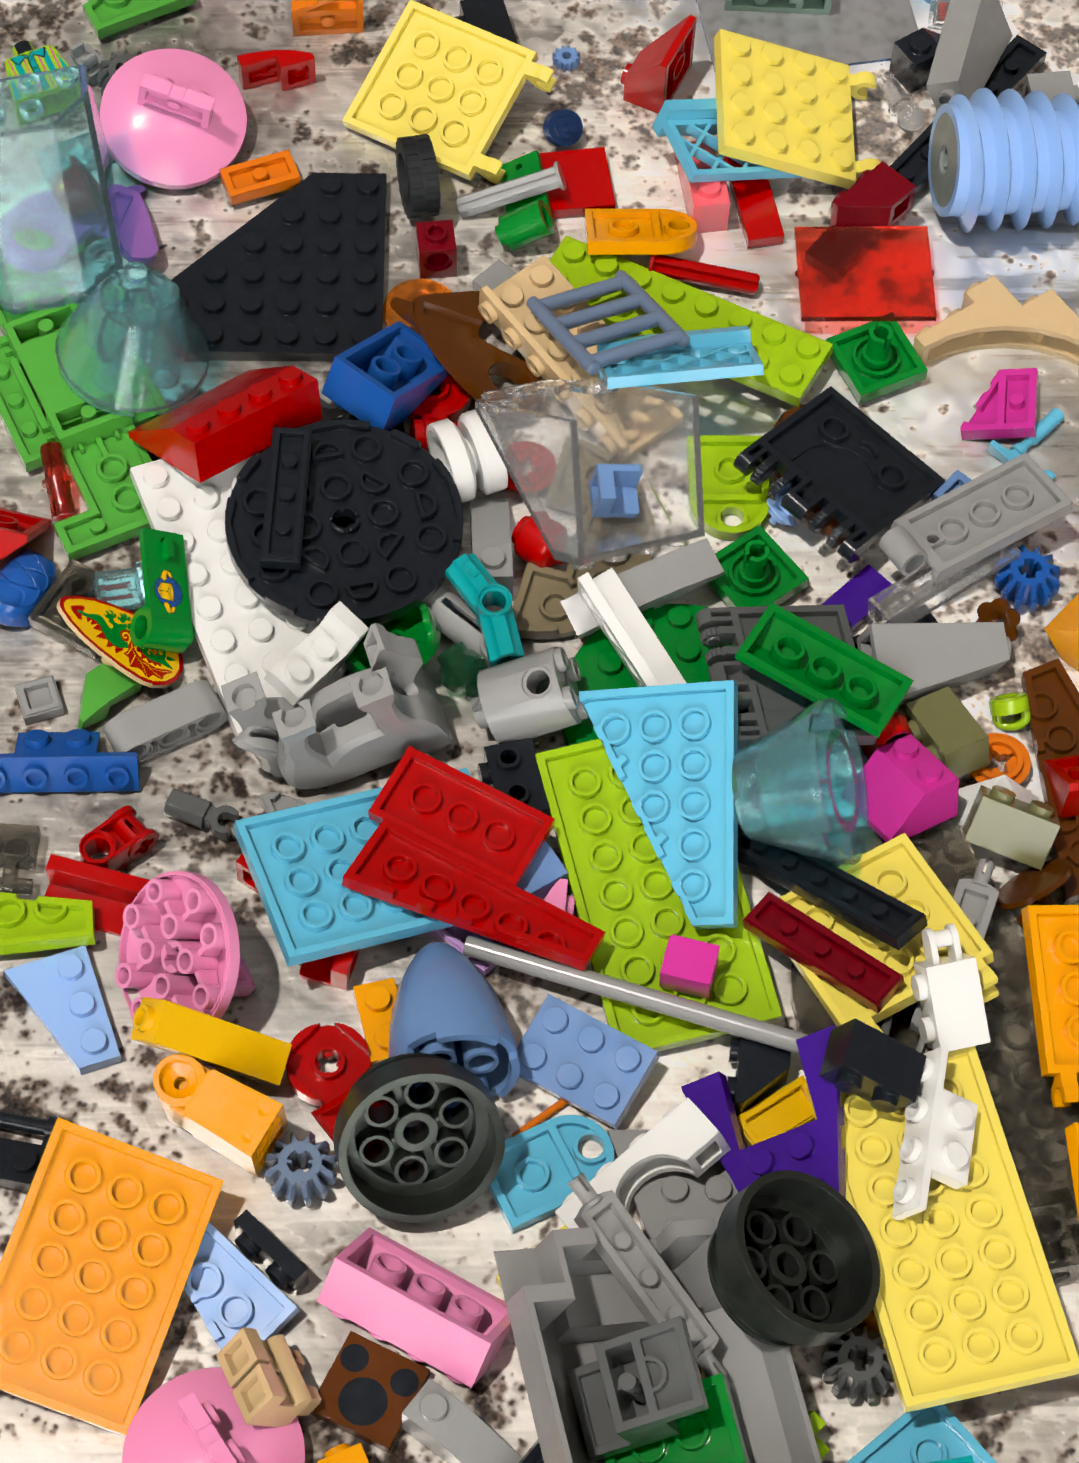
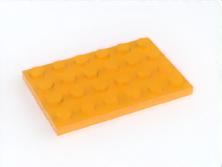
M58 1117L0 1261V1391L126 1437L131 1421L141 1404L224 1181Z

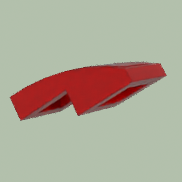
M267 50L237 56L239 81L243 90L278 81L281 90L285 91L316 82L315 58L313 53Z

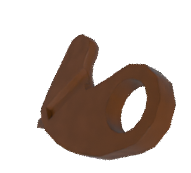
M480 291L434 293L416 297L414 302L396 296L391 299V308L401 318L420 331L425 343L447 373L488 411L502 418L523 420L534 415L546 391L541 376H534L528 369L525 361L491 345L478 336L480 326L488 323L478 309ZM490 376H502L513 381L520 387L524 396H511L502 392L493 384Z

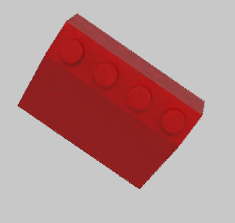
M294 365L248 370L128 432L129 439L197 482L202 483L270 447L273 427L298 428L321 420L322 412L318 379Z

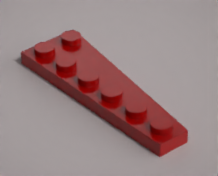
M385 818L343 875L342 886L581 971H585L602 944L606 933Z

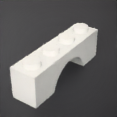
M686 1098L681 1104L674 1105L668 1109L663 1115L662 1120L647 1133L638 1135L630 1143L629 1148L618 1158L604 1164L589 1183L597 1194L613 1190L628 1211L636 1191L652 1177L672 1171L684 1172L700 1177L729 1152L731 1148L720 1131L689 1098ZM572 1192L565 1198L562 1206L555 1213L568 1229L579 1228L573 1219L583 1204L575 1193Z

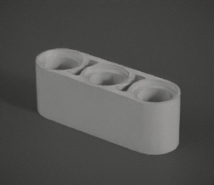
M199 680L113 717L106 723L103 731L114 752H138L139 764L218 729L225 723L228 715L210 682Z

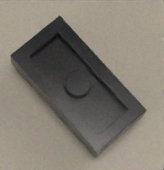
M247 1209L234 1220L237 1236L234 1241L239 1249L250 1259L257 1256L267 1266L265 1272L280 1289H284L287 1286L298 1295L309 1284L308 1269Z

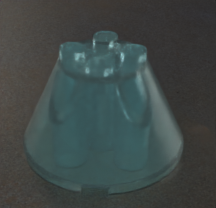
M130 262L123 269L107 277L65 318L57 333L55 353L59 364V372L65 383L85 402L112 414L134 417V412L156 411V414L160 415L175 410L190 401L197 394L205 382L208 373L209 348L206 338L181 297L178 285L164 274L147 268L140 262Z

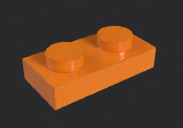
M289 149L219 169L220 180L231 206L292 189L301 182V176Z

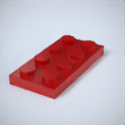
M411 746L407 748L368 811L369 819L380 824L385 818L517 887L555 825V818Z

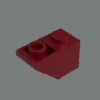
M882 161L874 169L864 171L856 184L849 190H842L836 195L831 203L830 226L835 230H888L912 209L916 186Z

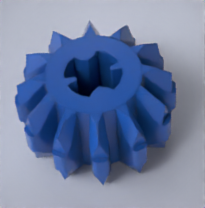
M1023 544L1018 548L1017 552L1008 549L1004 553L1003 559L996 563L994 570L995 579L993 582L994 590L1001 592L1000 598L1013 601V607L1016 610L1021 605H1026L1031 613L1036 609L1037 604L1046 608L1050 604L1051 598L1059 591L1060 567L1053 565V554L1040 555L1039 546L1033 552L1028 551Z

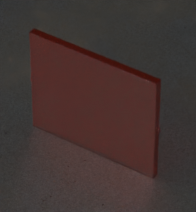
M927 226L794 227L797 266L795 276L798 279L801 322L936 321L937 314L933 285L934 270L931 266Z

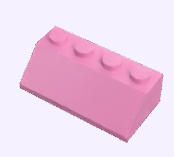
M370 1227L335 1257L317 1300L318 1303L329 1308L333 1315L341 1319H349L367 1329L368 1333L374 1338L392 1343L406 1351L407 1355L413 1360L426 1362L444 1372L451 1381L465 1384L470 1388L487 1372L512 1330L505 1301Z

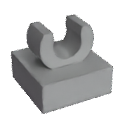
M80 41L69 48L70 55L64 58V60L80 79L82 92L97 83L101 61L105 59L88 43L84 45Z

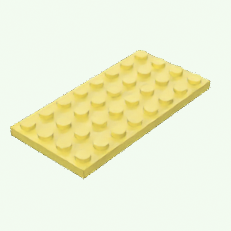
M975 1046L948 1052L943 1089L978 1104L968 1183L964 1187L954 1189L931 1178L926 1210L898 1221L892 1218L894 1205L893 1189L897 1182L900 1164L899 1148L903 1142L906 1123V1107L892 1113H885L874 1109L870 1102L855 1094H847L840 1091V1104L844 1108V1125L841 1126V1147L845 1149L846 1200L853 1206L865 1223L877 1251L880 1266V1287L873 1311L904 1413L1079 1374V1356ZM806 1081V1089H807V1092H808V1095H809V1099H810V1102H811V1105H812V1109H813L815 1118H816V1120H817V1117H816V1114H815V1110H814V1106H813L812 1099H811V1095H810V1092H809L808 1084H807V1081Z

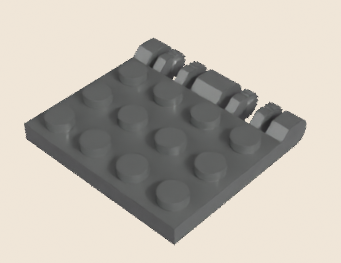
M844 604L780 606L855 648ZM768 606L705 608L697 612L695 618L698 631L701 633V643L706 648L714 647V649H710L705 654L706 664L709 667L710 681L735 680L738 684V754H749L757 749L875 745L878 738L734 658ZM746 709L749 711V713H740Z

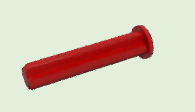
M651 255L648 271L653 270L675 280L750 295L757 293L760 276L756 273L665 255Z

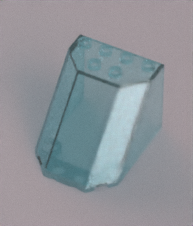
M86 65L63 67L0 79L1 307L3 310L15 315L27 313L30 310H44L61 307L65 304L89 302L99 292L97 288L99 284L107 277L114 278L123 269L112 160Z

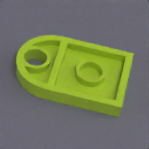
M690 435L692 513L698 526L708 535L720 540L735 541L758 525L762 528L765 525L769 515V506L766 502L770 498L768 495L770 490L769 478L762 482V484L756 485L750 480L752 473L745 476L733 466L736 457L762 436ZM727 515H735L741 519L742 523L737 526H728L721 519Z

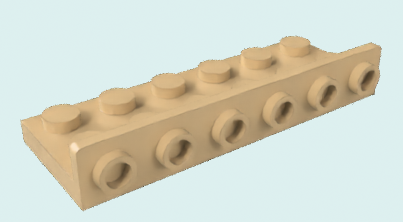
M545 255L493 290L487 285L480 288L478 309L482 317L489 324L494 323L500 329L508 347L513 351L517 349L522 354L531 373L536 377L541 376L545 380L554 399L561 405L564 403L573 412L577 425L585 432L589 430L597 439L598 447L613 456V459L618 464H627L686 422L687 413L661 384L608 389L605 381L599 379L598 373L590 375L531 313V310L526 306V302L530 297L536 296L538 299L575 289ZM585 301L551 312L556 317L591 306ZM603 320L569 329V331L573 335L607 326V324ZM596 345L586 348L590 354L597 353Z

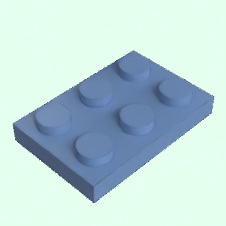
M550 994L546 997L517 1046L520 1063L519 1077L616 1130L619 1128L660 1057L658 1051Z

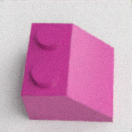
M908 734L876 749L844 792L843 801L885 842L903 833L910 838L958 815L959 778L913 735Z

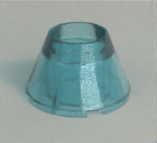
M820 699L739 749L733 759L732 791L739 823L749 839L847 866L857 864L865 850V845H858L860 830L868 829V800L858 741L855 732L846 733L841 718H846L847 713L836 699Z

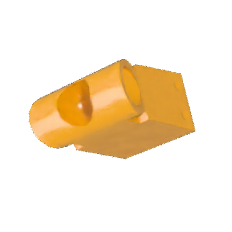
M185 1054L170 1055L156 1066L153 1074V1086L167 1119L173 1125L187 1130L193 1137L257 1177L265 1164V1156L267 1153H272L274 1143L277 1139L280 1140L288 1127L283 1104L215 1069L210 1070L202 1066L193 1057Z

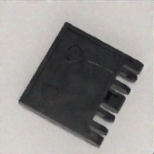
M832 386L744 449L733 463V466L745 476L752 473L750 480L756 485L766 481L775 470L781 473V478H778L771 485L768 495L773 500L780 499L781 496L785 495L781 501V506L799 522L804 523L821 507V511L812 518L807 527L814 534L824 529L833 518L836 519L840 525L829 534L826 544L832 549L840 545L837 553L848 563L858 559L871 544L889 531L894 520L919 508L932 498L933 493L945 482L944 478Z

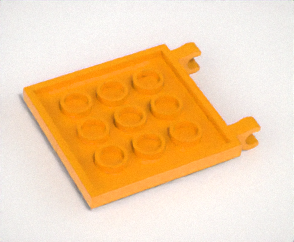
M1027 905L1021 909L1041 1076H1054L1051 1088L1053 1108H1070L1071 1103H1079V1085L1077 1081V1076H1079V905Z

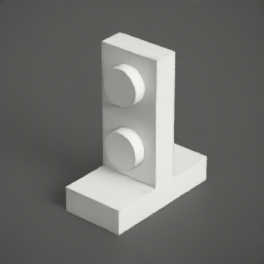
M339 601L329 610L319 626L271 668L264 679L294 707L297 702L327 675L331 677L341 668L369 628Z

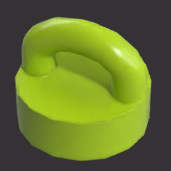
M1025 692L1001 694L990 698L988 701L992 721L997 728L1003 731H1017L1023 729L1030 722V705L1028 694H1025ZM1021 714V717L1016 721L1008 722L1002 719V716Z

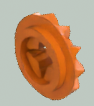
M987 734L989 737V761L991 762V757H994L998 762L1003 760L1007 762L1002 772L997 767L990 768L989 764L969 773V779L974 778L979 783L1006 775L1019 785L1026 781L1031 767V760L1025 746L1019 740L1007 734Z

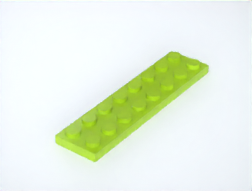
M567 235L549 260L574 288L612 278L618 271L624 270L684 331L748 325L751 330V343L763 362L764 375L729 379L797 407H800L833 352V344L653 270L648 271V268L616 255H588L586 243ZM622 290L586 302L592 307L628 295ZM639 308L603 319V321L607 325H611L646 313ZM658 326L628 336L663 333V331Z

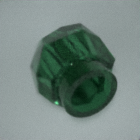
M459 642L442 652L436 660L441 666L439 671L443 686L471 701L472 698L479 697L477 675L480 670L486 669L488 666L484 657L472 649L468 650L463 642Z

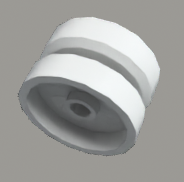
M477 408L462 413L459 416L457 426L448 418L427 426L426 437L429 453L435 459L439 458L450 472L459 491L462 503L473 500L477 488L485 495L507 488L508 474L502 447L493 424L483 409Z

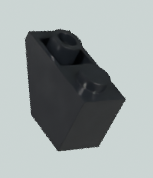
M731 1037L728 1062L736 1063L735 1077L728 1076L727 1081L736 1116L769 1097L786 1084L790 1069L791 1052L742 1037Z

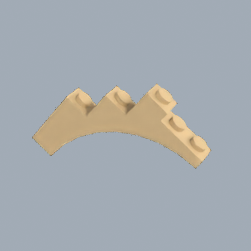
M994 275L983 282L978 281L970 285L964 292L961 309L953 310L943 321L934 326L929 325L922 328L916 334L913 344L915 351L925 366L955 354L993 348L1031 350L1060 357L1079 365V317L1053 289L1046 291L1040 296L1033 295L1029 297L1022 305Z

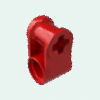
M127 805L118 809L109 819L84 835L79 843L81 862L120 872L135 860L149 853L156 845L159 835L154 829H147L136 817V810L132 806ZM95 854L107 855L105 858L97 860L91 858Z

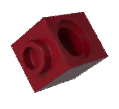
M453 220L416 222V255L420 280L457 277V248Z

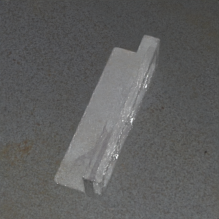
M1012 543L938 583L931 579L933 570L928 564L924 565L918 572L905 576L868 599V624H883L887 622L914 623L1018 559L1021 551Z

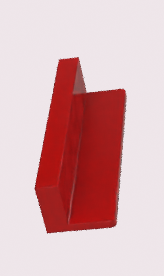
M51 854L45 868L49 880L45 896L91 900L95 914V930L121 937L125 907L132 904L137 894L150 880Z

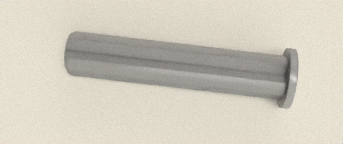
M556 161L553 167L460 196L456 199V204L461 217L467 218L557 188H561L564 191L567 189L562 168L559 162Z

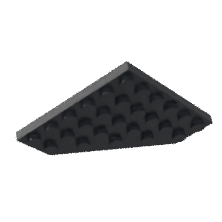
M386 173L310 174L159 288L154 340L155 360L333 362L334 357L383 330Z

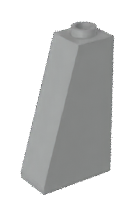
M950 0L926 84L936 110L942 104L947 103L955 94H962L969 100L977 89L984 88L1013 36L999 0Z
M1004 622L870 624L856 638L858 650L914 680L900 705L919 699L947 686L953 688L992 675L1010 660L1011 641L1006 636Z

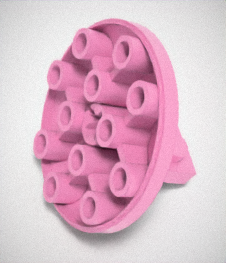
M167 48L142 53L124 63L113 74L103 92L99 122L103 141L113 159L123 170L148 185L179 190L204 185L220 176L219 169L232 165L243 146L247 127V113L238 86L222 67L198 53Z
M190 871L162 873L151 879L140 890L132 904L125 907L123 912L124 924L119 943V966L115 972V980L117 985L123 990L132 1020L143 997L167 1000L221 1019L232 997H248L256 988L249 969L240 955L239 934L232 909L222 891L209 878ZM128 988H137L141 998H136L131 1003Z
M212 1367L179 1375L163 1384L145 1400L134 1415L128 1428L123 1446L122 1463H305L306 1452L302 1428L297 1416L289 1425L282 1427L246 1425L232 1393L234 1388H230L222 1368Z

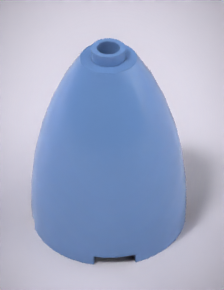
M429 943L415 955L399 984L389 1026L388 1058L407 1053H427L445 1058L474 1073L488 1088L492 1097L497 1095L503 1098L515 1086L520 1074L517 1048L505 1011L484 975L464 954L446 943ZM426 1082L414 1083L410 1088L421 1087ZM452 1102L448 1104L445 1108L456 1107L458 1104H460V1102Z

